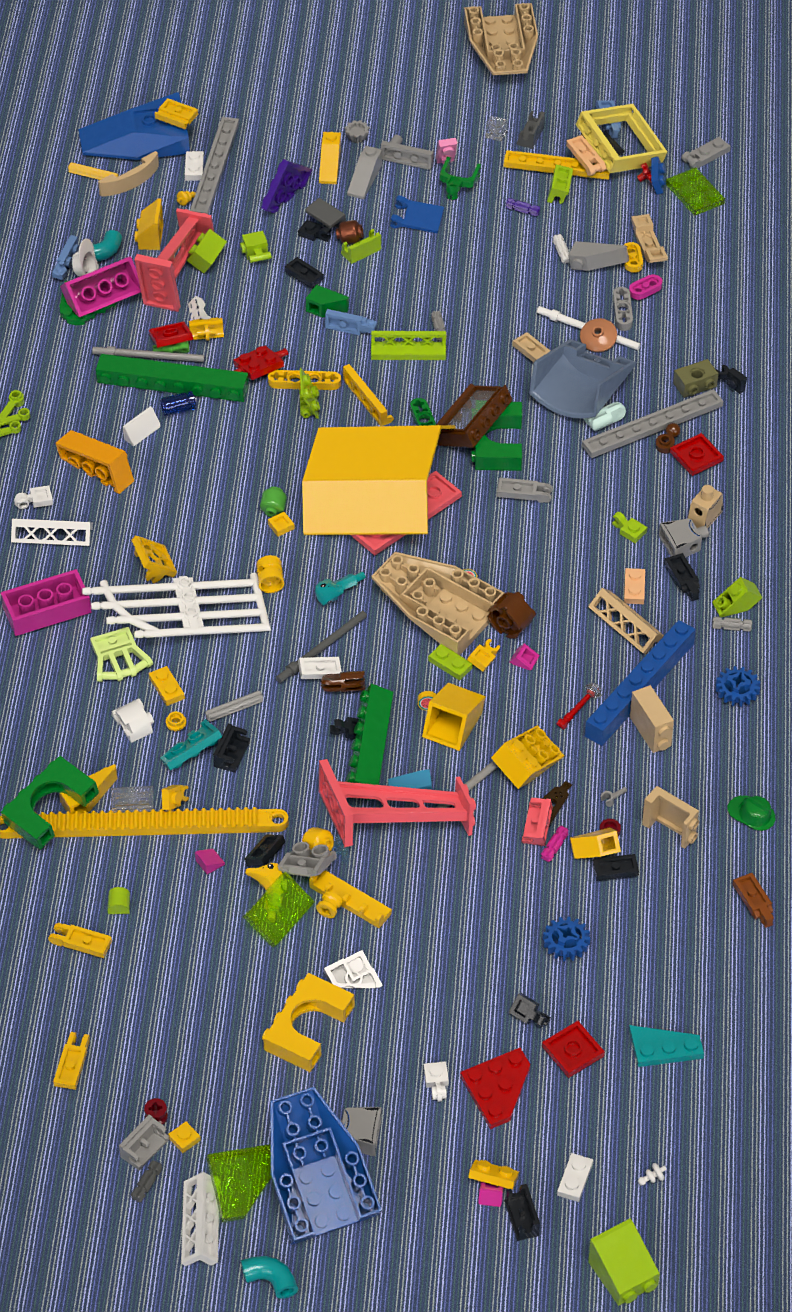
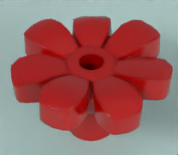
M643 163L641 164L643 173L639 174L637 178L640 182L645 179L651 182V171L648 165Z

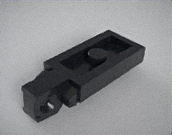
M681 553L664 558V564L679 589L683 593L687 592L691 601L698 600L700 593L699 579L684 554Z

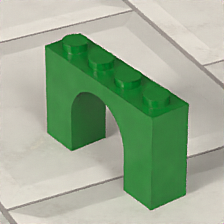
M476 401V409H472V419L487 401ZM511 402L474 446L475 451H472V462H475V470H522V444L497 443L486 437L489 432L495 429H521L522 402Z
M61 756L51 761L47 768L41 774L35 776L33 781L25 789H22L16 798L7 803L1 811L4 823L39 850L55 836L52 825L34 812L36 803L43 796L54 792L64 793L85 807L99 794L96 782Z

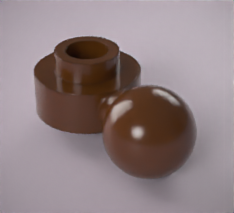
M676 423L668 424L665 430L666 434H661L656 438V449L660 453H670V447L675 446L674 438L678 437L681 432L680 426Z

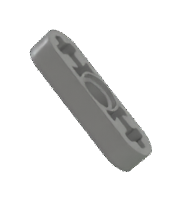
M617 287L613 291L615 323L619 330L628 331L633 325L630 291L625 287ZM620 307H626L627 310L622 311V310H619L618 308H620Z

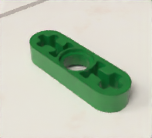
M423 398L413 399L410 403V412L416 426L436 425L427 401ZM423 418H426V419H428L429 421L426 422V423H423V422H420L419 420H420V419H423Z

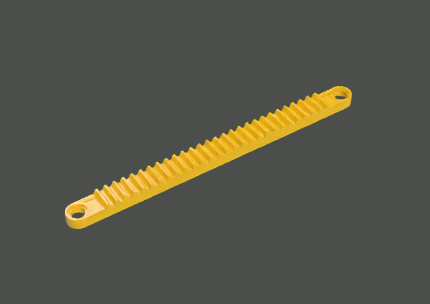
M228 807L226 810L211 808L208 811L205 808H202L201 811H198L196 808L190 811L186 808L184 811L177 809L176 811L168 810L166 812L162 809L159 812H156L154 809L147 812L143 809L142 812L126 810L123 813L120 810L116 813L112 810H109L108 813L101 810L100 813L84 811L80 814L78 811H75L74 814H71L67 811L66 814H63L59 811L57 814L53 812L49 814L41 812L39 814L40 817L52 825L54 837L282 832L286 830L289 824L286 811L282 809H257L256 807H253L251 810L247 807L243 810L239 807H236L235 810ZM0 816V825L5 824L2 816ZM280 817L284 821L282 823L276 824L272 820L274 818ZM9 826L5 830H0V838L2 839L23 838Z

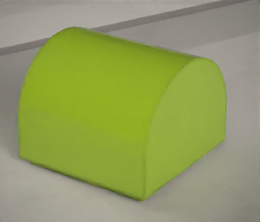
M115 887L109 890L108 914H130V891L128 889Z

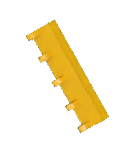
M350 364L343 366V381L380 426L391 423L394 420L393 416H387L385 406L381 404Z
M326 870L318 876H310L309 878L311 889L321 895L326 891L336 893L343 901L341 905L343 908L377 928H380L392 914L391 908Z

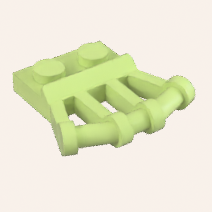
M129 627L90 638V643L98 661L97 682H103V680L121 681L127 676H137L138 672L153 665L152 659L136 645ZM131 652L141 660L136 665L133 664L129 655ZM123 655L128 668L120 670L115 657ZM109 659L114 672H103L105 660Z

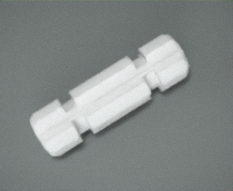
M561 234L554 235L553 242L562 263H570L568 257L569 250Z

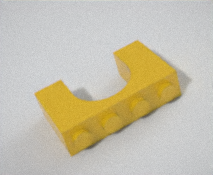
M308 973L304 980L301 979L298 982L293 996L290 995L287 998L282 1012L279 1011L276 1014L273 1025L264 1031L262 1036L264 1050L311 1072L321 1057V1044L298 1033L292 1026L293 1022L298 1016L306 1012L317 1011L344 1023L355 1007L354 994Z

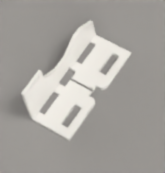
M195 296L188 303L189 311L192 313L191 321L200 318L203 320L211 319L204 311L205 302L203 299Z

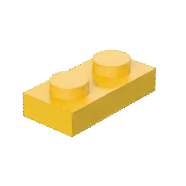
M167 666L149 673L150 681L166 706L185 699L183 690Z
M475 1160L469 1171L468 1178L513 1190L518 1180L519 1171L513 1170L508 1166H497L486 1160Z

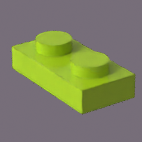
M442 644L428 656L429 662L459 681L473 669L472 663Z

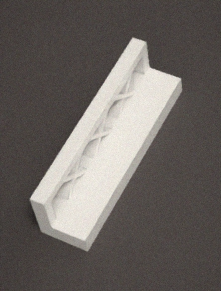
M12 519L11 542L90 546L93 522ZM17 527H24L29 534L24 539H17ZM39 528H44L49 533L43 540H39L34 535V532ZM48 528H55V529H54L52 532H50ZM58 529H64L68 534L63 541L58 540L53 535ZM67 529H75V530H73V531L70 533ZM77 530H86L85 542L77 541L73 534Z
M205 1172L184 1181L181 1264L185 1266L198 1260L210 1266L218 1263L220 1180ZM197 1184V1188L192 1194V1186ZM196 1203V1209L191 1216V1210ZM196 1223L195 1230L193 1234L190 1236V1231ZM195 1244V1253L190 1255V1251Z

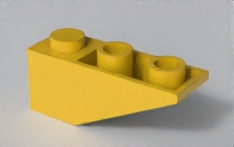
M113 764L88 776L96 782L99 794L85 807L69 795L59 792L60 803L65 811H69L71 814H74L75 811H78L80 814L84 811L90 812L118 779L116 765Z

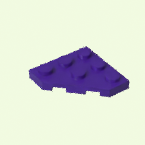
M283 159L278 165L275 178L270 183V189L263 199L261 209L276 213L281 203L284 202L286 204L295 196L294 192L298 188L303 189L306 186L313 169Z

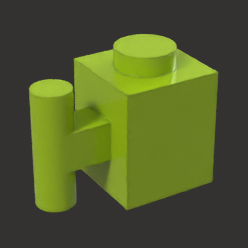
M263 231L242 235L240 250L242 254L245 253L250 263L272 258L271 253L268 252V242Z

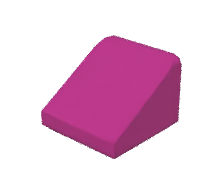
M524 643L517 648L509 662L530 671L540 655Z
M214 849L195 852V860L206 874L225 865V862Z
M481 1181L478 1203L480 1205L500 1207L502 1205L504 1187Z

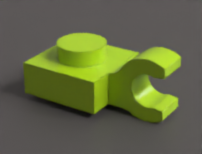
M616 512L613 515L615 520L612 522V525L620 529V535L636 544L647 533L648 527L631 518L628 521L621 512Z

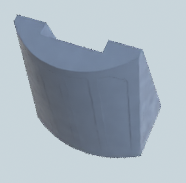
M569 339L534 361L529 394L540 404L560 415L571 418L596 417L635 367L636 362L621 356L614 360H609L586 352V344Z

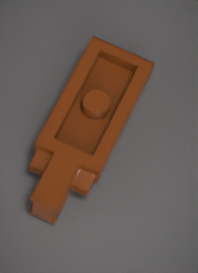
M749 873L733 879L732 885L755 919L760 918L765 928L772 926L774 919L772 915V902L754 874Z

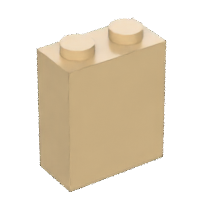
M651 685L633 691L630 719L653 753L666 750L672 744L673 718Z

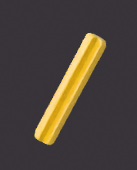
M73 162L68 166V172L97 180H101L111 174L118 177L117 173Z

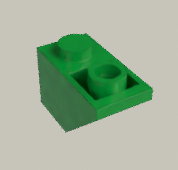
M316 285L306 297V312L321 318L325 317L327 309L344 313L349 311L348 296Z

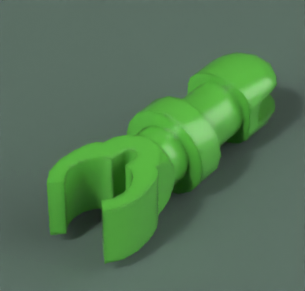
M187 341L159 348L154 345L153 351L188 353L189 345Z

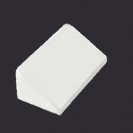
M151 406L123 426L124 440L132 446L137 445L160 428V422Z

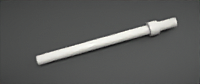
M541 306L537 309V313L547 316L555 322L560 321L582 329L586 324L565 316L560 311L554 309L549 310ZM617 335L616 343L639 350L641 343Z

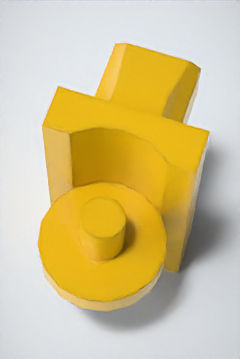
M216 317L189 321V329L193 334V340L206 339V341H209V338L224 337L222 318Z

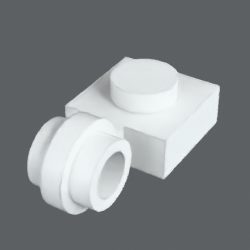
M49 485L30 488V494L28 495L18 493L14 499L15 505L19 509L27 508L30 502L33 503L34 508L53 505Z
M446 1062L424 1064L426 1088L431 1087L433 1100L442 1102V1099H446L445 1086L449 1085Z

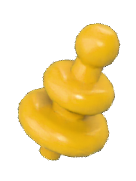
M179 191L177 193V202L185 206L188 202H191L196 193L194 191Z

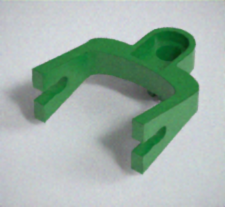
M451 157L446 158L440 172V181L446 183L448 199H450L451 195V200L457 199L461 187L471 188L480 179L481 164H477L472 177H457L448 174Z

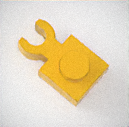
M488 639L484 646L479 645L467 659L482 672L494 661L495 655L500 649L499 645L496 648H492L489 645L492 641L491 639Z
M171 785L163 788L162 810H172L181 806V801H188L189 797L184 796V791L188 789V786Z

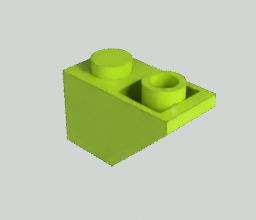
M739 577L712 603L719 616L726 617L750 610L762 599V596L755 583Z

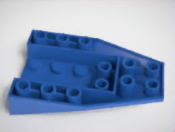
M179 92L78 129L82 154L141 160V158L155 151L158 152V157L186 154V151H190L187 128L183 129L155 119L154 114L159 111V107L167 98L181 103Z
M311 1087L271 1100V1177L291 1245L378 1216L382 1209L359 1144L316 1088Z

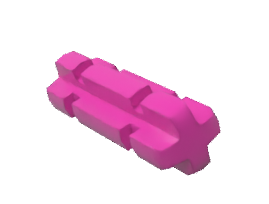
M563 826L557 828L556 833L553 834L546 845L547 848H544L541 853L543 860L550 862L553 859V854L557 853L564 842L563 840L568 836L569 830Z

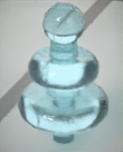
M337 835L335 836L336 840L334 841L333 849H337V855H342L343 862H348L349 856L346 853L349 851V848L344 847L342 838Z

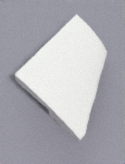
M363 950L346 959L343 958L323 970L328 981L340 988H380L383 986L374 968L370 966Z

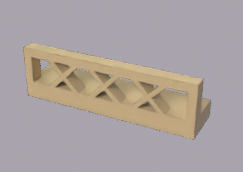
M601 588L588 606L643 654H647L655 641L659 642L664 636L617 595L605 588ZM602 598L606 601V610H599L596 607ZM618 611L620 613V621L613 622L611 612ZM626 623L634 624V633H626ZM646 634L650 639L643 647L639 643V635Z

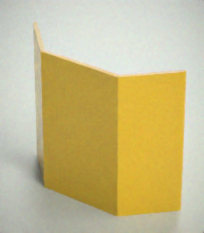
M456 425L318 427L302 480L303 534H428L427 480L441 429H455Z

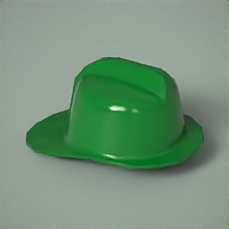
M737 796L730 800L727 805L728 813L732 818L754 830H768L775 823V813L769 801L764 797Z

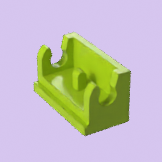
M556 164L551 177L547 202L552 203L554 197H560L559 204L564 202L566 195L569 194L573 173L572 168Z
M374 229L369 230V237L347 247V242H344L341 254L353 264L381 250V234L378 232L374 236Z

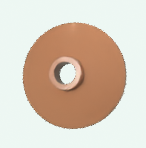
M593 319L582 327L580 340L581 343L586 344V349L591 352H605L615 344L617 330L614 324L606 319Z

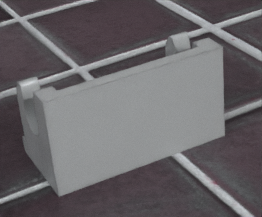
M149 1114L119 1145L120 1157L140 1171L170 1140L169 1136L165 1133L167 1129Z

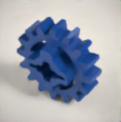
M734 666L733 670L726 668L725 673L720 672L719 677L716 679V692H719L718 697H724V703L731 701V706L739 703V706L742 707L743 702L750 705L751 700L755 701L760 693V681L757 680L758 675H752L751 669L746 672L744 667L740 670L736 666Z
M569 916L565 921L562 917H559V922L552 920L551 926L546 925L545 932H543L544 948H548V954L554 952L555 959L562 956L563 961H566L567 957L574 961L575 955L581 958L583 952L588 951L590 931L585 930V923L579 925V919L573 922Z

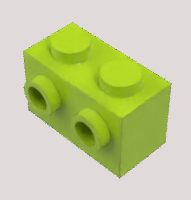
M211 229L205 234L202 232L196 239L198 244H194L188 251L191 255L187 261L202 273H205L210 268L227 243L226 240Z

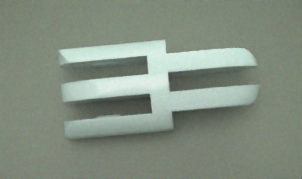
M613 402L604 406L596 417L584 418V421L596 432L621 420L626 414V408L620 402Z

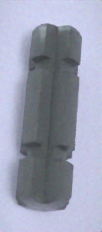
M154 1160L150 1162L147 1167L148 1170H145L137 1183L138 1187H135L131 1192L133 1200L137 1202L143 1201L146 1196L145 1193H148L156 1180L155 1176H158L162 1170V1165Z

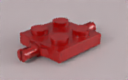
M266 345L258 347L254 351L244 353L233 359L234 366L238 368L234 371L248 373V378L251 380L257 379L284 367V361L281 358L288 356V351L284 348L273 352Z

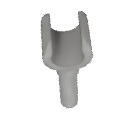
M626 787L615 793L604 791L601 794V801L608 799L606 806L611 807L614 804V799L627 792Z

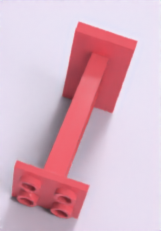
M179 208L176 210L179 230L160 255L154 258L137 254L134 259L143 304L176 312L180 309L176 278L190 256L188 251L197 243L196 239L202 232L205 234L209 229L214 231L211 215ZM181 246V248H180L179 252L177 253L176 257H174V256H175V253L177 252V250H178L179 247Z
M328 760L319 761V793L344 847L353 846V823L461 821L468 836L472 835L473 826H475L473 813L476 810V803L474 798L470 797L466 784H463L460 776L456 777L455 792L337 781ZM346 798L376 799L382 803L383 807H351ZM387 800L415 802L419 807L393 808L388 805ZM424 803L453 805L454 808L425 807Z

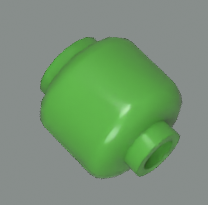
M270 487L263 491L260 508L267 516L274 517L284 512L287 496L281 488Z

